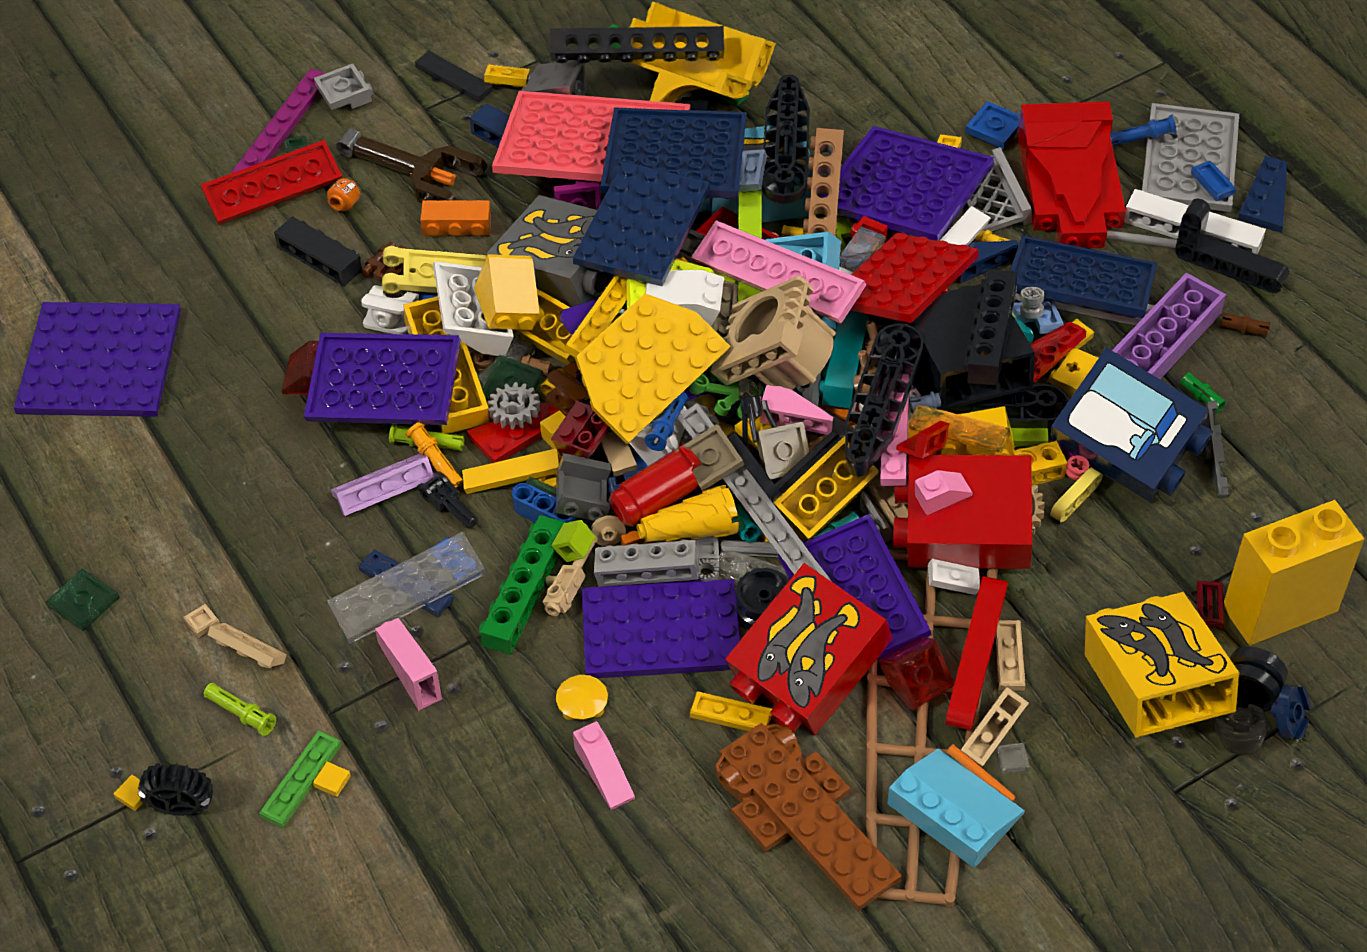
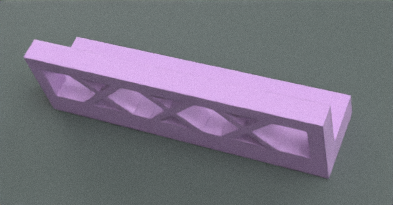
M419 453L331 489L333 497L338 500L343 515L346 516L417 487L420 483L427 482L433 477V471L428 457Z

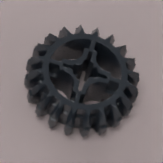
M166 762L164 765L156 763L155 766H148L147 770L143 771L139 781L138 795L140 796V801L146 803L147 807L153 808L155 812L160 811L164 815L171 814L173 816H193L194 813L202 814L204 810L208 809L213 795V785L211 784V779L206 777L204 772H198L197 768L192 769L188 765L182 766L178 763L170 764Z

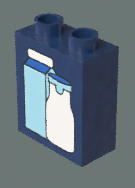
M1106 347L1052 424L1051 441H1057L1060 447L1075 456L1085 457L1092 467L1151 503L1159 491L1169 496L1173 494L1186 473L1177 464L1186 451L1198 456L1210 440L1213 431L1204 426L1209 411L1208 408Z

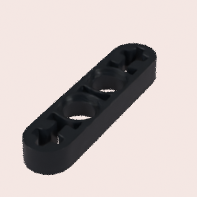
M735 431L726 436L743 460L745 467L769 499L774 502L781 497L782 493Z

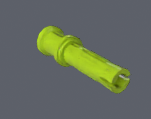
M398 424L391 425L389 443L400 442L407 443L410 447L417 446L411 438L406 436V432L410 427ZM427 431L432 438H436L438 448L462 451L464 436Z
M210 683L205 688V698L238 716L243 725L254 727L258 730V734L267 736L275 727L276 716L261 711L255 703L248 704L223 690L215 683Z

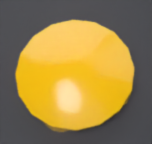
M577 675L568 678L560 685L556 694L558 708L567 720H585L592 717H600L604 713L608 700V692L605 685L599 679L590 675Z

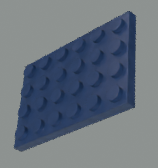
M623 161L573 256V264L663 286L707 196L710 182Z
M1022 235L1010 271L1017 272V294H1021L1024 288L1037 287L1044 291V298L1057 300L1061 303H1072L1081 305L1084 308H1096L1108 313H1120L1132 318H1143L1146 313L1157 263Z

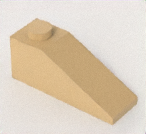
M1006 687L966 741L961 751L982 767L1028 705V702Z

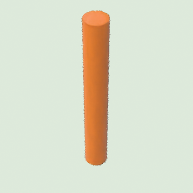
M954 744L946 751L963 767L1012 802L1016 798L1012 792Z

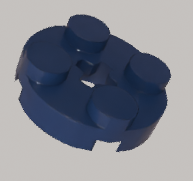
M1283 685L1278 702H1274L1272 705V716L1277 718L1278 732L1281 738H1302L1308 728L1309 719H1304L1305 710H1310L1308 694L1303 687Z

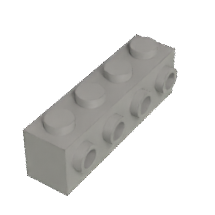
M695 540L595 548L594 574L599 587L698 580L699 551Z

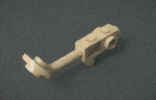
M603 516L597 519L591 526V531L596 538L585 558L575 560L572 565H563L557 576L548 575L546 577V584L550 587L547 590L543 603L548 614L558 616L559 613H566L571 607V602L586 577L582 566L595 543L602 546H611L621 541V536L626 534L625 524L618 517Z

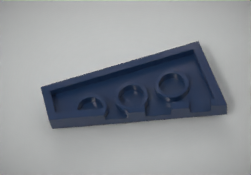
M1265 156L1240 210L1238 220L1276 232H1282L1287 162Z

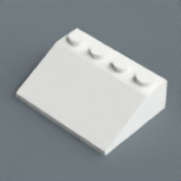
M434 261L433 268L443 331L449 335H459L461 342L482 354L505 356L512 342L513 332L512 329H488L474 290L482 268Z

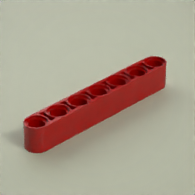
M982 576L945 725L972 731L1008 581Z

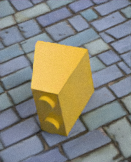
M488 254L474 286L488 329L532 330L540 314L532 256Z

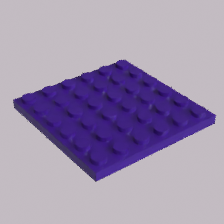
M873 126L841 166L837 215L858 221L865 216L887 225L888 229L939 241L994 165V157ZM820 193L818 197L825 198L827 195Z
M43 302L14 405L15 413L29 415L157 417L180 318V304Z

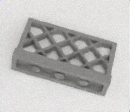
M1001 147L993 149L991 157H994V165L985 176L984 182L980 183L977 187L979 190L976 195L972 194L966 202L968 209L971 206L974 207L977 202L986 204L983 210H977L991 217L990 219L994 221L983 228L984 231H994L1021 221L1024 226L1031 224V207ZM995 180L1000 183L996 188L989 186V181ZM983 191L993 193L990 199L981 197ZM1002 195L1007 197L1005 203L995 201L996 197ZM994 206L1001 209L998 214L988 212L990 207ZM1005 210L1015 213V216L1009 218L1002 215Z

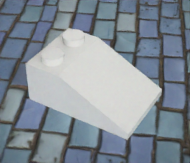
M671 270L663 286L646 283V294L695 311L712 326L720 312L724 277L704 270Z

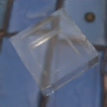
M1024 743L997 746L996 751L1002 773L1029 770Z

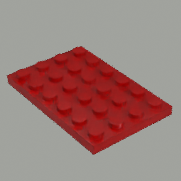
M896 233L851 274L864 280L866 287L850 310L912 323L979 257L978 248H972L965 244H951L943 240H930L926 237L909 236L905 233Z

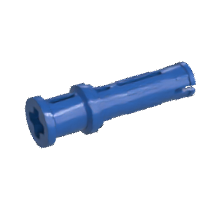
M1172 114L1169 115V118L1157 121L1152 119L1148 124L1112 132L1110 137L1112 146L1148 137L1157 139L1160 135L1168 133L1177 134V128Z
M685 392L664 410L660 418L653 422L652 431L645 437V444L654 451L665 449L667 438L674 432L673 425L688 400Z

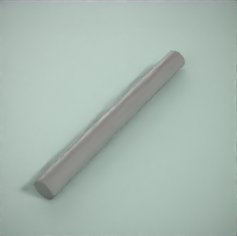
M1107 230L1106 239L1175 248L1177 242L1176 239Z

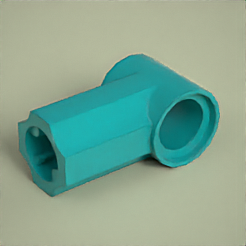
M736 503L738 516H734L732 523L738 522V535L748 543L757 541L759 535L762 534L761 529L743 505Z

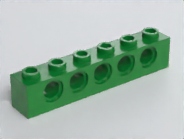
M539 515L536 523L531 524L528 539L526 542H522L516 562L513 561L511 563L509 576L506 581L501 583L499 596L496 601H492L487 620H483L480 624L479 635H481L483 647L509 655L512 654L546 585V577L551 575L560 557L551 545L562 525L567 522Z

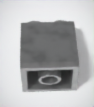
M568 61L567 63L552 62L539 64L534 72L530 73L528 83L521 91L584 96L586 93L585 63Z

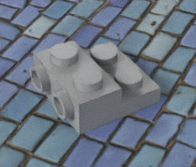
M353 63L314 78L316 87L331 110L346 104H350L352 109L372 102L371 96L374 95L370 83H365L362 71H358Z

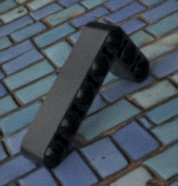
M1193 199L1182 216L1175 247L1176 255L1189 263L1267 292L1278 293L1289 275V269L1282 263L1204 235L1210 206L1203 199Z

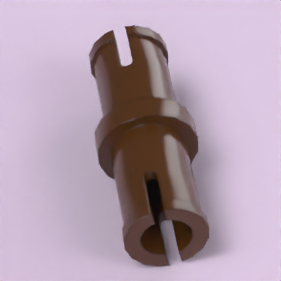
M1223 312L1220 327L1239 330L1242 334L1249 332L1267 337L1270 322L1250 319V316L1247 315L1241 317Z

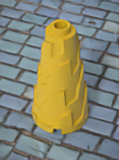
M721 485L702 491L700 495L685 499L682 503L660 509L658 513L642 518L641 524H637V531L640 539L644 538L646 542L661 540L668 542L685 538L697 539L714 536V538L729 536L738 533V522L732 523L734 516L738 515L729 488H726V485Z

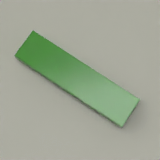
M318 730L259 812L260 818L284 828L314 786L313 781L326 762L330 763L342 746L341 740Z

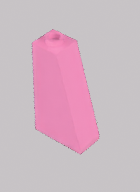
M397 618L385 622L375 628L378 644L418 711L442 700L436 668L400 619Z

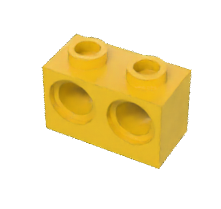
M1057 441L1015 450V455L1031 456L1032 486L1065 478L1067 461Z

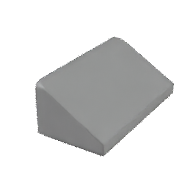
M865 491L861 492L859 508L863 515H871L884 542L893 540V527L875 500Z

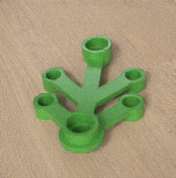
M710 366L705 375L702 374L688 387V390L695 395H699L704 391L729 395L724 400H718L714 407L718 415L726 416L731 406L742 398L761 395L762 400L766 385L760 384L756 386L747 378L726 385L711 372L712 366ZM709 380H710V381H713V382H716V381L719 380V381H720L722 384H724V385L715 384V383H710ZM739 406L736 414L742 419L741 406Z

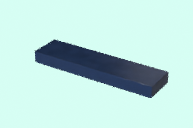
M375 549L359 565L360 572L437 618L454 601L453 595Z

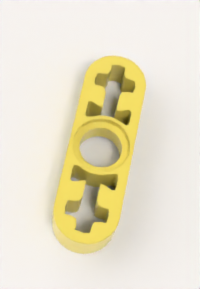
M1092 467L1089 468L1055 503L1050 516L1061 523L1064 522L1098 487L1103 474Z

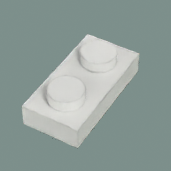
M931 559L928 563L930 586L972 595L978 593L980 588L978 568Z

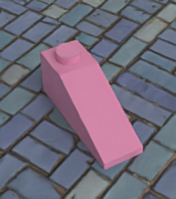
M766 385L762 401L767 400L768 409L777 426L804 422L805 431L825 435L833 432V416L791 389ZM762 410V416H760V423L770 424L764 411Z
M596 721L574 731L575 751L610 810L634 800L635 795L609 740L598 722Z

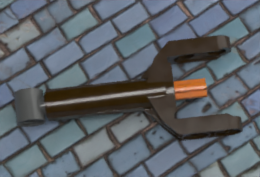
M353 128L348 129L336 143L337 151L345 157H351L354 153L358 158L410 176L414 186V193L417 201L420 203L423 201H458L449 190L432 185L435 181L449 186L454 185L456 175L444 171V166L473 177L481 176L487 169V163L482 157L450 145L434 149L419 157L364 137Z

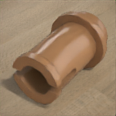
M532 355L523 356L520 369L524 370V373L529 371L548 377L552 362L532 358Z

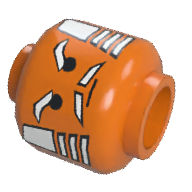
M345 178L337 180L327 191L328 203L337 211L345 212L350 210L360 199V191L357 184Z

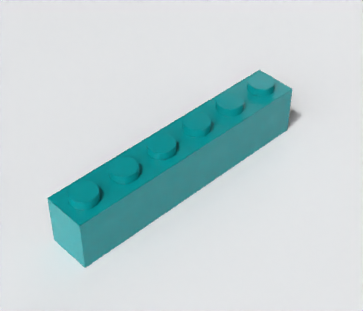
M850 310L842 323L836 322V330H834L836 334L833 336L832 353L823 368L822 380L819 386V394L823 395L822 405L850 408L855 392L854 376L858 375L860 368L858 353L864 349L863 341L864 337H866V323L869 322V314Z

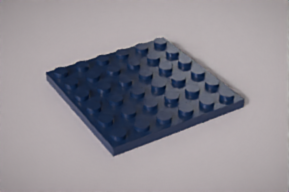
M614 107L600 185L601 193H607L624 161L710 182V189L706 198L738 199L747 112Z

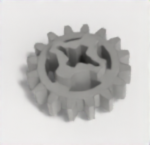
M517 382L513 384V387L505 384V389L497 388V395L491 394V401L487 402L490 418H493L495 424L501 422L502 428L510 425L511 429H514L515 425L518 424L523 428V423L531 424V417L537 418L538 411L541 410L538 393L535 394L534 388L532 387L527 390V384L518 387Z

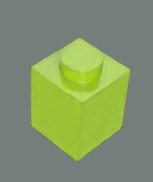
M582 520L572 521L562 525L551 546L566 562L585 558L596 536Z

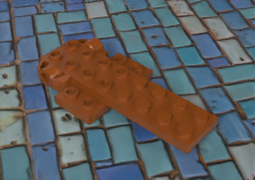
M760 723L720 750L719 760L715 765L716 778L725 790L741 802L732 808V815L765 852L791 836L858 912L901 881L902 875L836 804L850 794V787L817 751L804 759L799 749L797 738L791 729L778 724L764 726Z

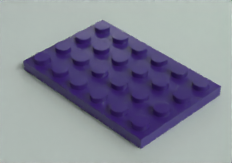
M320 333L304 413L305 420L314 422L416 424L420 422L430 425H447L461 343L459 335Z
M870 514L803 543L834 584L887 620L893 640L877 659L932 635L923 614ZM777 554L786 572V575L790 580L794 576V574L787 566V564L784 562V560L781 558V556Z
M734 579L712 580L709 582L691 581L582 588L586 675L595 678L731 670L725 658L740 641Z

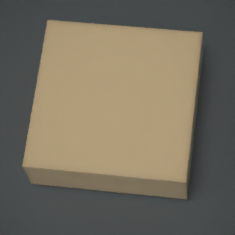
M206 604L184 616L185 623L198 638L208 633L210 626L220 624L218 618Z

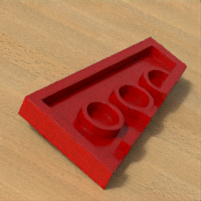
M1069 321L1030 344L1035 352L1034 382L1086 338L1084 328Z
M545 402L540 404L541 410L538 411V417H531V424L524 422L523 428L519 424L515 425L514 429H511L510 425L502 428L501 422L495 424L492 421L467 430V437L492 463L504 461L540 439V422L559 410L550 403Z

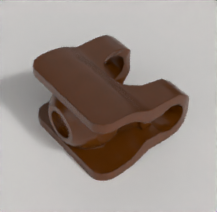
M576 362L553 370L548 374V381L555 388L546 394V401L566 416L576 401L591 406L587 389L581 383L582 374Z

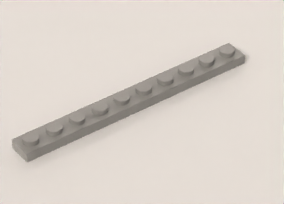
M697 403L677 417L693 439L714 426ZM744 465L723 478L793 574L805 563L830 580Z

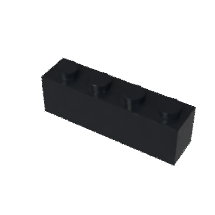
M293 216L274 232L277 248L343 287L362 270L360 255L355 250L348 249L339 241L329 238L322 231L315 230L306 222L300 221Z

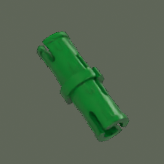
M1191 372L1182 378L1180 384L1195 395V399L1198 401L1202 400L1206 404L1209 401H1217L1218 409L1216 413L1225 407L1227 401L1211 390L1212 387L1209 384H1204L1193 376ZM1197 387H1199L1202 391H1204L1207 395H1209L1210 398H1208V397H1207L1205 394H1203L1199 389H1197Z

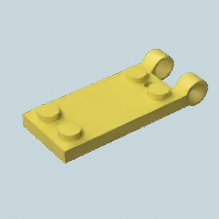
M395 246L386 247L383 250V263L390 267L403 263V275L395 273L385 274L382 277V290L389 294L397 293L400 290L437 293L433 268L434 261L482 268L486 255L402 249Z

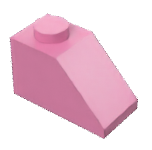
M937 470L915 480V496L926 515L973 495L961 473Z

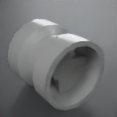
M1037 287L1024 288L1021 291V301L1023 302L1020 305L1021 316L1027 319L1040 318L1044 311L1042 304L1044 301V291Z

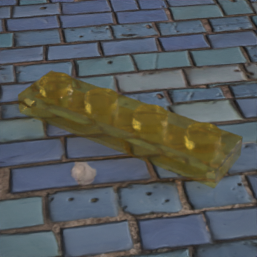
M918 404L909 422L910 429L918 432L939 421L950 423L947 435L948 440L997 453H1002L1011 434L1008 427Z

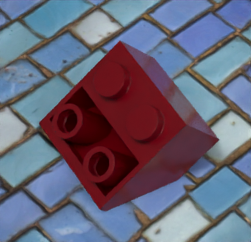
M576 401L551 437V440L561 456L564 453L588 458L594 453L610 427L592 410L590 405Z

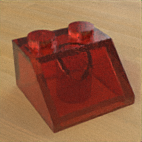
M309 340L290 354L282 388L283 394L308 395L319 341Z
M928 637L918 638L878 660L888 684L910 710L920 707L954 687L953 679L936 639Z

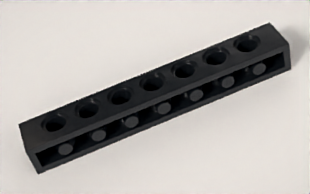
M724 26L550 29L551 61L556 63H567L568 61L588 63L590 60H598L601 63H608L611 60H620L626 63L633 60L653 62L656 59H663L666 62H673L676 59H685L690 62L697 61L698 59L718 61L719 59H724ZM660 42L664 44V47L656 48L653 45ZM678 42H683L686 46L683 48H678L675 46V44ZM705 42L707 46L700 48L697 46V43ZM592 43L599 45L597 49H590L588 46ZM613 43H618L621 45V47L618 49H613L610 47V45ZM634 43H641L643 45L639 49L632 47ZM569 44H576L578 46L573 50L567 48Z

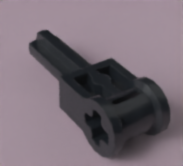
M435 472L430 480L417 485L422 498L432 504L440 513L447 509L466 528H473L478 522L477 517L459 501V491L441 472Z

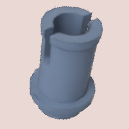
M932 391L930 395L909 398L911 413L929 409L937 411V408L941 407L939 393Z

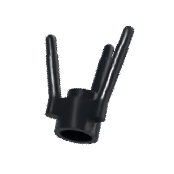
M761 395L741 399L742 439L746 447H748V418L754 443L757 442L755 417L762 416V410L771 427H777L768 409L767 400L762 401Z

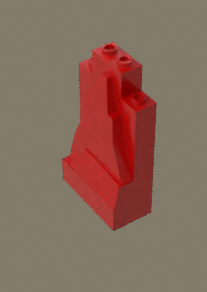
M1109 101L1021 104L1017 138L1028 202L1032 212L1033 231L1056 230L1058 243L1088 249L1105 248L1107 228H1123L1126 209L1110 137L1113 116Z

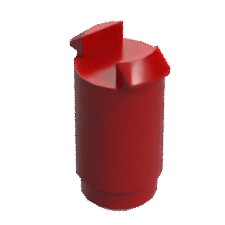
M679 446L678 451L672 450L621 483L620 487L611 493V507L623 524L635 526L641 522L642 518L658 513V510L669 507L699 487L692 470L700 466L701 462L690 448Z

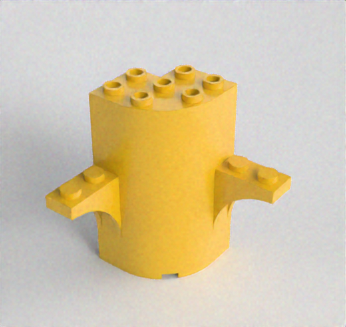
M652 2L647 13L646 22L633 18L629 27L722 25ZM724 26V59H719L718 61L698 59L693 62L686 61L685 59H676L673 62L656 59L653 62L633 60L630 63L659 72L649 101L674 103L683 94L697 89H707L737 99L748 95V90L751 87L756 88L768 68L776 43ZM657 42L653 46L656 48H662L664 47V44ZM678 42L675 44V46L678 48H683L686 46L683 42ZM699 42L697 43V46L700 48H704L707 46V44L705 42ZM634 43L632 45L636 49L643 46L641 43Z

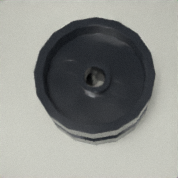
M756 568L747 572L739 579L736 587V610L738 620L744 628L749 630L789 582L785 575L770 568Z
M1251 646L1237 648L1230 657V660L1239 672L1236 706L1250 712L1263 713L1270 711L1273 703L1278 701L1280 690L1287 679L1288 670L1285 663L1268 650Z

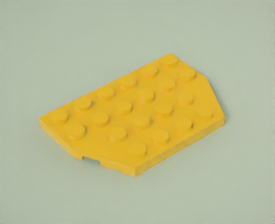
M644 293L576 356L575 360L582 374V381L587 389L592 410L628 445L731 346L697 312Z

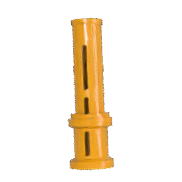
M418 422L407 430L406 436L411 438L417 445V451L427 456L434 468L441 472L457 488L463 482V479L437 446L436 438L430 436L425 429V424Z

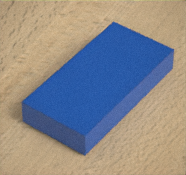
M1211 160L1192 167L1191 174L1215 201L1235 194L1236 188Z

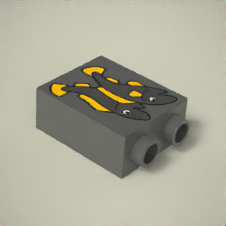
M541 195L530 204L485 254L486 257L488 254L532 256L536 288L569 307L593 301L601 296L615 276V274L573 264V256L597 210Z

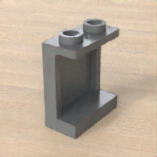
M563 453L557 468L556 513L592 521L607 516L610 510V503L607 502V479L611 472V463Z

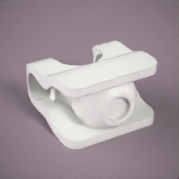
M374 285L370 292L362 299V306L368 308L367 315L363 320V326L367 329L391 334H406L408 331L404 322L403 304L419 301V294L406 292L402 297L389 298L386 297L382 286Z

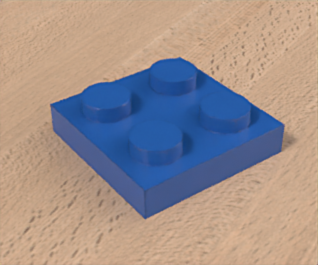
M987 101L967 124L965 133L1004 149L1018 132L1020 115Z

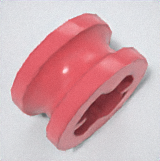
M1079 455L1070 457L1067 462L1066 474L1069 478L1078 480L1089 469V461Z

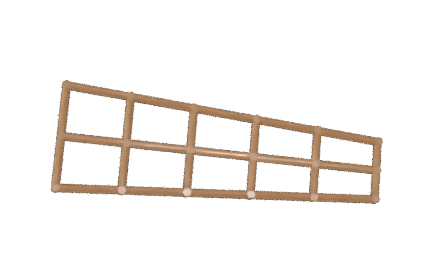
M888 549L894 560L908 561L907 551ZM927 568L923 616L932 635L922 639L920 679L877 675V660L867 671L866 837L877 848V824L909 827L905 890L890 888L879 896V899L906 901L909 904L919 902L953 907L961 858L950 851L945 894L916 891L920 828L904 816L877 813V754L914 757L915 764L936 750V748H926L929 691L952 693L955 682L930 680L933 627L943 626L969 629L971 619L934 616L936 587L929 585ZM988 568L987 577L997 579L998 569ZM877 686L919 690L915 746L877 743ZM982 691L972 731L966 730L965 743L978 726ZM940 749L945 754L950 756L948 753H946L947 749Z

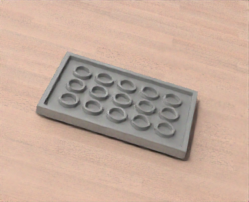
M1152 103L1149 121L1152 119L1157 121L1169 118V115L1173 114L1177 134L1168 133L1160 135L1157 139L1147 138L1142 191L1186 205H1190L1193 199L1199 198L1209 204L1210 210L1231 212L1233 195L1215 201L1191 174V169L1211 160L1234 186L1239 114Z

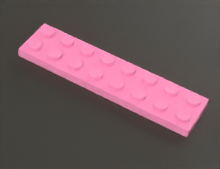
M715 221L691 257L697 264L762 291L795 276H801L814 288L813 293L808 295L811 299L808 306L814 313L838 323L843 322L866 287V283L860 278L719 221Z

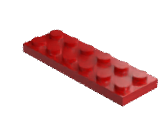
M322 140L201 184V189L218 225L333 184L337 180L342 179V174L326 141Z

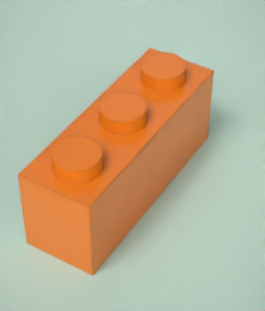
M423 201L420 219L423 236H490V201Z

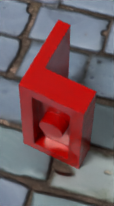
M939 421L898 444L896 450L924 459L945 447L950 423Z

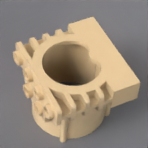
M795 276L732 306L734 314L730 315L728 320L731 325L726 327L725 333L727 336L723 337L731 347L712 365L711 372L726 385L751 375L756 376L765 385L781 386L791 390L797 385L803 386L810 382L814 383L816 376L822 371L830 358L833 349V336L836 332L808 306L811 300L808 295L813 293V286L803 277Z

